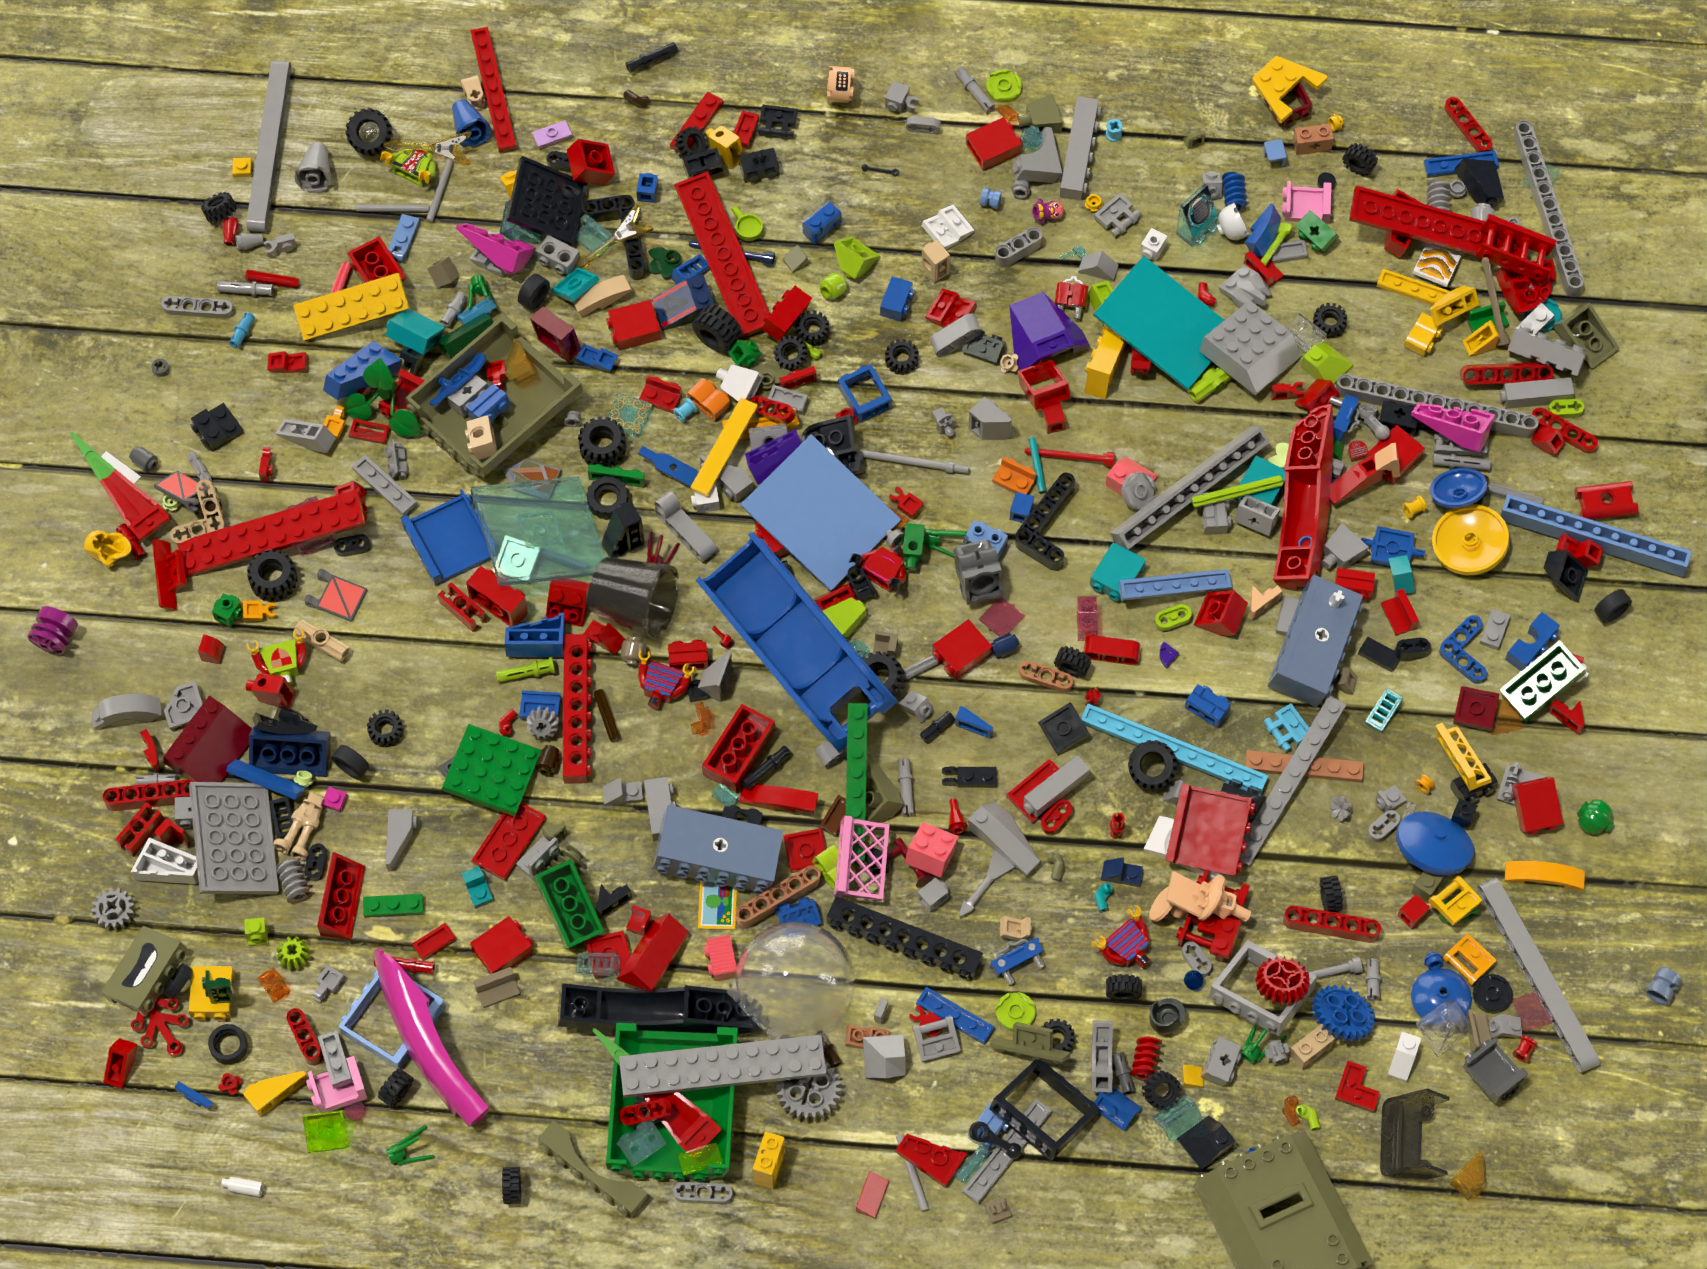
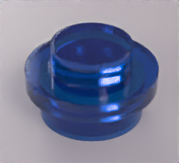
M1190 970L1184 976V983L1187 988L1197 990L1202 987L1204 977L1199 971Z

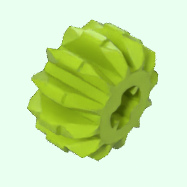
M288 936V942L281 941L282 947H277L276 951L279 954H277L276 958L280 961L282 967L287 965V969L291 970L295 966L296 970H299V964L305 966V960L310 959L308 954L310 948L306 946L304 939L299 941V937L296 936L294 940H291Z

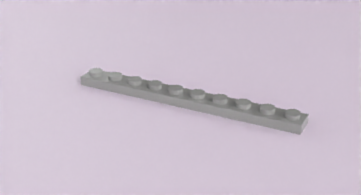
M1330 695L1253 820L1250 833L1245 835L1244 842H1247L1245 854L1241 853L1240 861H1243V864L1247 867L1251 865L1346 707V704Z

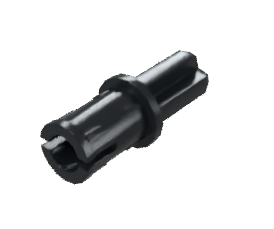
M946 711L936 721L933 720L932 724L920 733L921 739L924 742H928L938 733H942L944 728L955 721L952 713Z

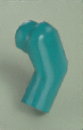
M1110 883L1102 884L1094 894L1099 912L1108 910L1106 899L1113 890Z

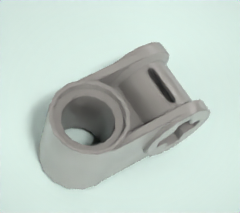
M828 741L815 749V753L825 768H828L847 756V746L839 753Z

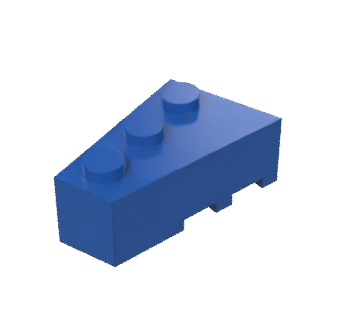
M564 612L550 619L545 617L535 623L530 624L526 622L506 628V657H564V634L566 630Z

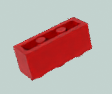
M795 285L790 291L788 289L781 297L783 300L781 302L777 301L772 308L773 312H768L763 319L765 324L762 330L777 341L783 339L782 337L796 323L798 317L804 313L813 299Z

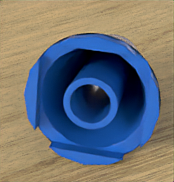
M461 99L456 101L452 105L456 137L466 136L459 144L465 148L466 146L476 148L484 144L489 139L488 135L492 131L490 124L467 100Z

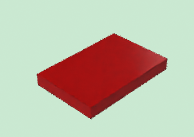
M1050 758L1006 794V797L1032 824L1050 808L1036 818L1024 809V796L1059 770Z

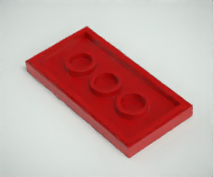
M522 802L516 816L502 813L471 862L506 881L516 863L545 822L546 815Z

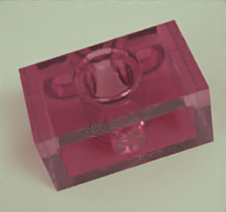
M1077 596V641H1085L1088 635L1097 636V596Z

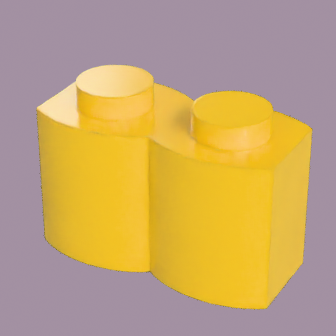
M1422 312L1407 336L1404 347L1424 357L1426 352L1430 353L1433 349L1434 339H1439L1443 332L1442 324L1434 326L1432 317Z

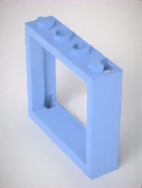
M376 970L372 982L365 985L361 997L354 1000L350 1007V1012L347 1016L344 1015L342 1017L339 1030L341 1034L399 1069L402 1068L410 1056L404 1043L395 1055L391 1056L351 1031V1028L381 989ZM413 981L429 999L431 1005L428 1009L434 1023L446 1007L444 999Z

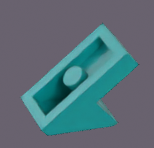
M479 866L461 873L475 908L493 902L484 874Z

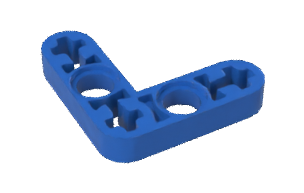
M1471 615L1442 642L1439 654L1472 683L1481 684L1487 675L1485 667L1463 650L1482 628L1480 617ZM1475 622L1477 624L1476 627L1473 626L1468 632L1467 629L1469 628L1470 623L1473 624ZM1463 634L1466 640L1458 641L1455 636ZM1449 647L1452 648L1451 652H1450V651H1448L1447 653L1445 652V648H1446V649H1448ZM1458 659H1466L1468 661V665H1459ZM1481 672V676H1474L1475 673Z

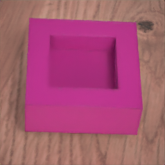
M328 787L322 807L341 812L348 796L347 792Z

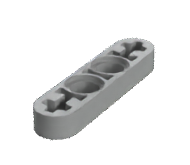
M167 296L161 302L163 311L169 315L226 319L234 313L232 303L223 299ZM187 303L193 304V308L190 310H185L183 307ZM204 305L212 306L209 311L202 310Z

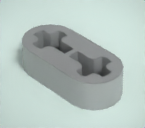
M909 116L907 118L906 129L908 131L926 134H937L940 131L941 122L936 118Z
M1388 810L1370 825L1368 830L1369 839L1373 842H1380L1398 827L1400 815L1394 810ZM1388 818H1395L1394 823L1391 821L1387 825L1385 824ZM1381 827L1383 828V829L1381 830V832H1380V835H1379V834H1376V835L1373 834L1374 830L1377 831V830H1379Z
M1195 942L1185 943L1182 948L1183 959L1198 977L1208 976L1211 971L1210 960ZM1187 948L1195 950L1194 956L1191 953L1187 954ZM1199 963L1202 966L1206 965V971H1204L1203 969H1198Z

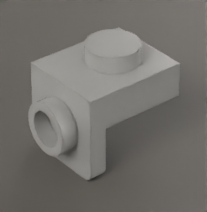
M1209 171L1201 173L1203 189L1208 185L1211 194L1210 197L1205 194L1203 196L1207 199H1221L1222 180L1220 172Z
M911 691L899 703L902 709L914 714L921 723L934 711L927 697Z
M1500 1014L1489 1020L1491 1038L1505 1036L1518 1039L1522 1037L1520 1017Z

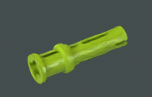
M549 657V659L537 662L534 660L529 665L496 671L498 683L532 675L540 677L541 674L550 672L555 674L552 657Z

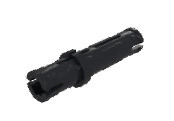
M672 42L645 55L640 54L638 58L626 62V68L630 73L642 67L647 68L649 64L678 53V48L675 42Z
M782 746L776 753L769 755L764 763L741 780L743 787L750 790L773 769H778L780 764L791 756L790 750L786 746Z

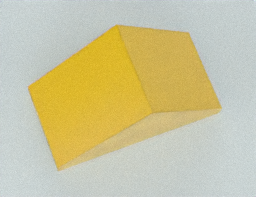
M1490 320L1462 342L1469 356L1472 357L1496 349L1499 334Z

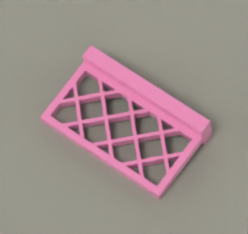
M852 816L843 817L840 824L834 896L842 897L844 895L878 901L883 900L889 824L852 819ZM854 825L862 826L866 832L858 837L854 832ZM875 828L884 829V835L879 840L871 832ZM867 834L875 842L869 848L861 840ZM857 842L865 850L858 856L852 850V846ZM876 845L882 850V855L877 859L870 851ZM865 853L873 860L867 867L859 859ZM855 861L863 869L856 875L850 868L851 864ZM874 864L880 869V874L877 877H874L868 870ZM863 872H866L871 878V881L865 886L858 878ZM853 880L861 887L857 892L849 891V883ZM873 882L879 888L878 895L871 894L867 889Z

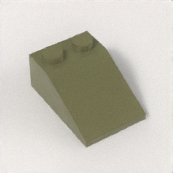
M1590 302L1579 305L1553 325L1560 338L1567 342L1566 345L1573 347L1575 344L1584 347V351L1587 352L1584 363L1590 369H1593L1619 349V346Z

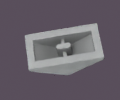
M1103 251L1083 256L1078 273L1114 282L1118 264Z

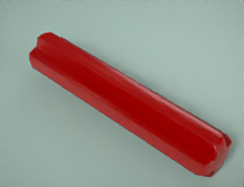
M250 269L245 274L246 280L290 288H298L299 278Z

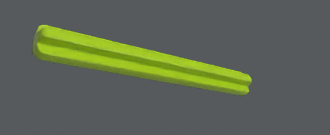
M1278 475L1192 497V504L1197 508L1283 486V479Z

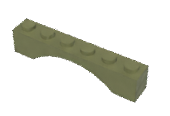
M554 1120L539 1136L538 1142L541 1151L547 1155L549 1153L555 1157L554 1160L560 1166L564 1167L566 1165L571 1169L570 1173L575 1178L585 1180L586 1186L594 1192L596 1190L602 1194L601 1197L607 1203L611 1204L613 1202L618 1206L617 1210L624 1216L629 1215L633 1218L648 1201L647 1193L632 1181L611 1180L590 1170L575 1153L569 1132Z

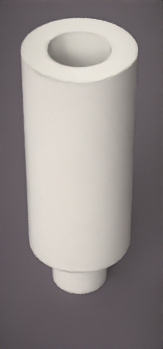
M232 1176L230 1179L223 1178L221 1186L227 1187L230 1192L257 1197L262 1195L263 1182Z

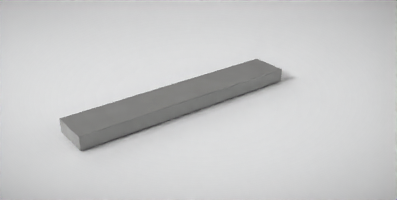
M1035 1099L1024 1115L1040 1128L1052 1113V1110L1038 1099ZM1013 1129L1004 1138L1009 1143L1019 1144L1022 1149L1028 1143ZM997 1147L964 1187L962 1193L976 1204H979L1014 1159L1009 1158L1006 1151Z

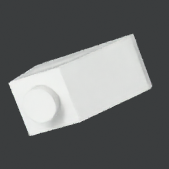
M1405 1032L1401 1033L1388 1076L1407 1082L1421 1038Z

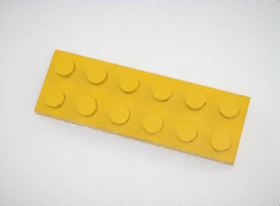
M400 273L293 305L304 341L410 309Z

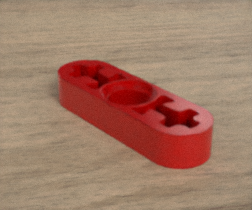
M753 396L749 400L757 405L760 403L763 406L762 408L758 406L755 415L783 423H790L796 417V411L788 404L761 396ZM775 406V410L772 413H768L769 408Z
M664 1097L622 1108L619 1118L624 1125H633L670 1114L672 1105ZM643 1106L649 1111L648 1117L642 1112ZM663 1106V1109L656 1111L655 1107ZM635 1112L636 1116L628 1117V1114Z

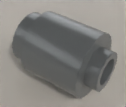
M137 446L130 452L129 458L132 460V463L144 471L150 472L157 467L158 457L145 448Z

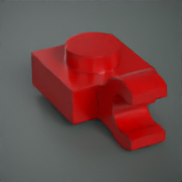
M505 360L486 363L489 382L493 381V384L504 391L502 379L507 378Z
M1296 382L1293 386L1284 383L1272 385L1271 400H1290V397H1303L1304 391L1297 390V388L1303 387V382Z

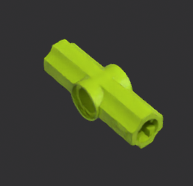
M1220 367L1212 368L1202 376L1201 380L1191 386L1187 392L1190 398L1198 403L1212 392H1219L1226 382L1233 377Z

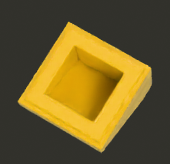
M1182 1066L1183 1088H1203V1078L1200 1077L1202 1067Z

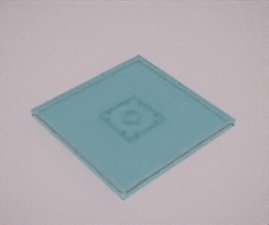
M579 476L471 487V495L499 586L608 574L609 569Z

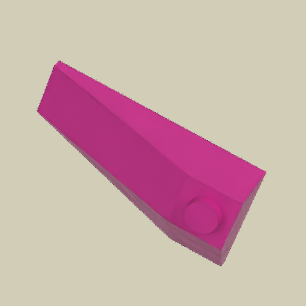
M468 223L456 226V229L496 266L509 274L521 271L536 250V247L517 239L509 241L504 239L502 234H488V230Z
M1418 403L1411 412V416L1456 444L1480 452L1485 445L1495 419L1494 414L1478 409H1471V412L1460 411V407L1443 409L1441 405Z

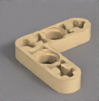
M203 479L196 485L204 519L174 527L170 533V537L174 542L182 543L195 536H199L192 531L195 524H200L203 528V532L200 535L224 528L225 521L212 481ZM204 482L210 486L207 490L208 495L213 494V497L203 500L202 496H206L204 490H200ZM207 501H213L216 504L214 511H208L205 508ZM218 512L219 516H215L216 521L221 522L218 529L211 526L214 522L213 517L208 518V515ZM186 526H189V533L192 537L189 538L188 534L183 535L182 540L179 537H175L174 534L177 533V529L183 532L187 530Z

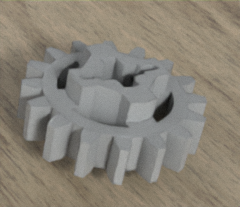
M110 887L107 893L102 890L103 895H96L95 897L98 901L92 902L94 907L91 909L94 915L93 919L95 922L98 921L100 927L105 925L106 930H109L111 926H113L114 930H117L118 925L124 928L125 921L131 922L129 916L135 915L132 910L135 909L132 897L128 896L126 890L121 893L120 888L113 891L112 887ZM124 903H126L125 912L122 909L125 906Z

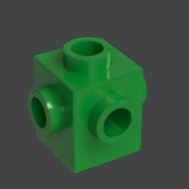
M738 340L728 351L736 366L741 367L754 366L762 356L758 345L754 341Z
M225 593L215 601L214 609L212 610L214 619L229 627H232L235 620L239 619L243 612L240 599L232 594L229 596Z

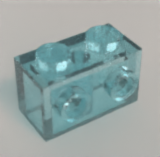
M651 1121L640 1123L636 1127L637 1130L631 1134H624L620 1137V1141L616 1143L632 1167L667 1144Z

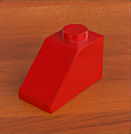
M119 1038L109 1048L103 1083L123 1088L134 1064L138 1044Z

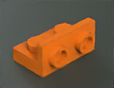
M1003 457L1001 466L993 477L992 483L1014 494L1019 492L1028 495L1036 482L1037 473L1030 467L1018 464L1014 459Z

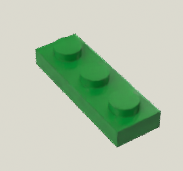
M589 464L588 466L589 480L596 481L599 477L612 476L620 479L625 485L644 488L645 473L639 470H624L620 467L610 468L604 467L601 464Z
M423 894L363 897L364 918L423 915Z

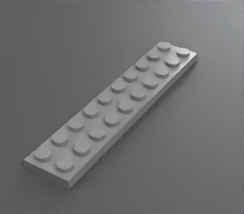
M821 1035L619 1056L623 1098L826 1076Z

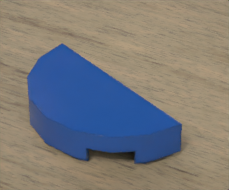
M180 1081L175 1085L176 1091L184 1094L183 1097L197 1106L202 1105L205 1109H208L212 1104L211 1100Z

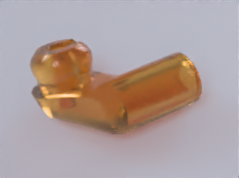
M1295 1095L1287 1097L1282 1108V1113L1292 1127L1300 1122L1295 1114L1296 1106L1299 1103V1099Z

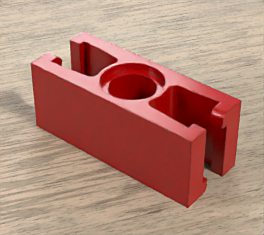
M450 582L447 585L449 591L447 594L449 596L454 595V600L451 601L445 597V592L442 590L437 594L439 603L474 632L478 626L473 618H469L470 614H475L483 623L486 620L485 611ZM461 605H465V606H466V607L463 608V609H459V608H458V607L461 606Z
M147 802L115 838L118 847L122 850L126 848L133 857L164 821L162 813L158 810L155 811V815L148 822L145 821L149 814H153L152 806ZM144 827L142 831L135 832L137 828ZM130 838H134L130 845L126 844Z

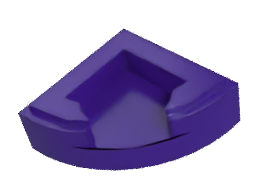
M1163 642L1160 647L1159 657L1163 666L1168 668L1179 655V652Z

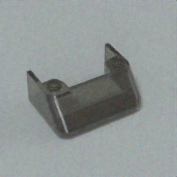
M1426 1088L1388 1098L1383 1103L1380 1172L1382 1175L1389 1178L1422 1181L1448 1175V1171L1432 1166L1431 1162L1427 1160H1421L1422 1123L1428 1122L1433 1117L1434 1105L1449 1101V1096Z

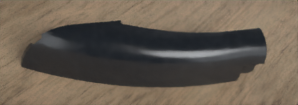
M562 983L560 989L558 1026L577 1028L576 1032L595 1034L593 1032V1028H595L603 1035L615 1036L616 1023L637 1024V1029L642 1031L717 1034V1027L738 1028V1034L763 1031L762 1019L757 1008H754L746 997L731 990L685 985V987L654 989L653 992L644 989L603 988Z

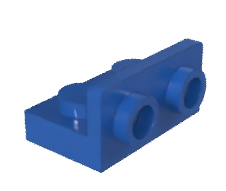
M804 897L797 900L798 903L790 905V903L779 906L775 913L778 916L784 936L822 923L814 899Z

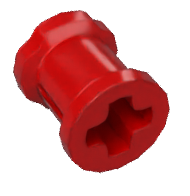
M1522 1036L1520 1045L1512 1053L1513 1056L1522 1062H1529V1056L1532 1050L1537 1047V1042L1528 1036Z

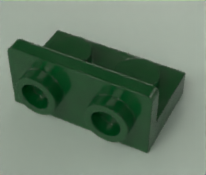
M205 970V977H202V987L205 989V995L209 997L211 1004L236 1002V995L230 979L216 978L213 980L210 970Z

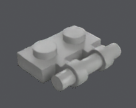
M1119 193L1094 214V219L1106 229L1111 225L1115 227L1111 234L1116 237L1119 234H1123L1130 224L1136 223L1142 214L1139 210L1132 213L1130 209H1132L1133 204ZM1124 215L1126 219L1120 222L1118 219Z

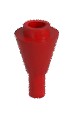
M950 799L951 811L948 830L959 834L968 825L958 809L957 799Z

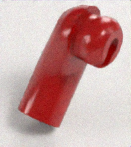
M513 709L509 710L499 720V732L503 736L511 734V721L518 716Z

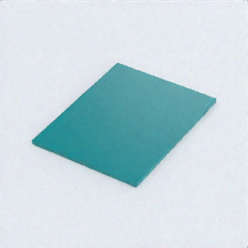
M1145 256L1137 262L1093 314V316L1186 390L1192 386L1211 363V360L1199 351L1204 337L1224 321L1221 316Z

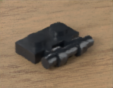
M762 104L760 123L766 124V127L759 126L758 134H765L768 137L771 135L781 136L783 139L787 137L794 138V131L788 130V127H796L798 109ZM772 125L782 126V129L772 128Z

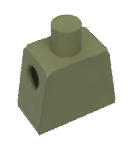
M1053 94L1028 103L1026 105V115L1018 116L1019 126L1030 125L1033 134H1040L1045 127H1051L1053 133L1062 132L1063 122Z

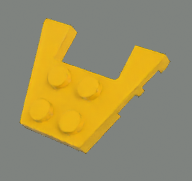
M1275 56L1252 77V83L1262 98H1265L1270 106V110H1273L1279 123L1282 124L1292 114V109L1280 100L1301 80H1304L1315 90H1318L1327 81L1328 76Z

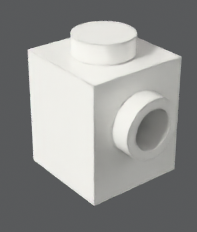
M1151 228L1141 243L1140 254L1147 259L1157 261L1166 247L1168 236Z

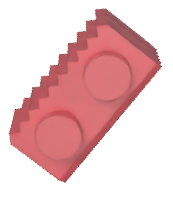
M730 934L706 939L707 945L703 947L705 957H710L711 963L707 964L709 976L713 975L714 981L738 977Z

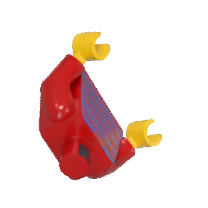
M643 650L639 651L638 656L641 662H639L638 678L645 696L650 697L647 704L649 707L658 709L661 701L671 703L673 699H677L687 691L691 681L690 675L696 672V666H693L692 671L689 672V663L683 666V670L652 660L648 663L647 660L651 657L650 650L648 651L647 658L642 656Z
M1134 905L1136 908L1135 914L1132 913L1131 909L1127 910V914L1134 917L1133 920L1130 918L1107 939L1103 936H1096L1099 939V945L1095 941H1092L1091 945L1094 948H1099V952L1109 963L1129 967L1136 961L1144 968L1151 961L1144 954L1148 950L1149 936L1142 916H1140L1142 910L1139 906Z

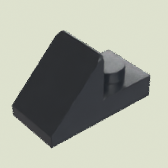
M601 884L596 907L599 919L632 898L631 889L627 884L623 887H617L611 895Z

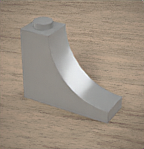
M1045 127L1039 134L1036 152L1025 155L1020 154L1013 163L1012 169L1016 180L1055 183L1061 176V165L1051 127Z

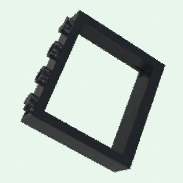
M1035 1059L993 1099L989 1110L1050 1161L1095 1119L1100 1109L1092 1100L1083 1095L1078 1088L1071 1085L1062 1075L1053 1070L1048 1063ZM1033 1073L1084 1114L1058 1141L1053 1140L1006 1100Z

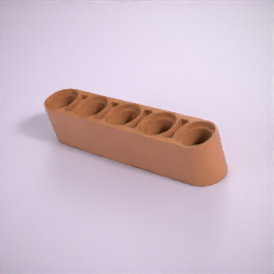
M808 866L739 906L736 910L737 925L741 928H749L775 913L779 906L792 903L816 889L821 883L819 868ZM809 875H815L817 878L814 880H810L807 877ZM792 885L800 886L797 890H793L790 887ZM780 894L783 896V898L777 900L774 898V896ZM760 904H764L767 906L763 910L757 908V906ZM743 914H747L750 916L748 919L740 918V916Z

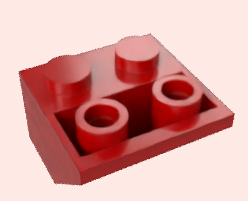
M555 576L549 585L545 617L550 619L564 612L565 623L583 626L590 601L592 583Z

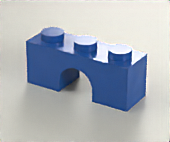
M1541 612L1531 623L1528 634L1536 642L1528 644L1518 639L1507 652L1505 660L1518 670L1523 671L1536 660L1539 654L1542 655L1547 651V645L1550 641L1554 642L1558 638L1560 624Z

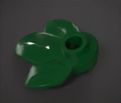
M663 247L650 249L648 253L653 260L648 265L647 271L652 274L661 273L663 278H668L672 275L673 269L680 264L681 255L676 250H666Z

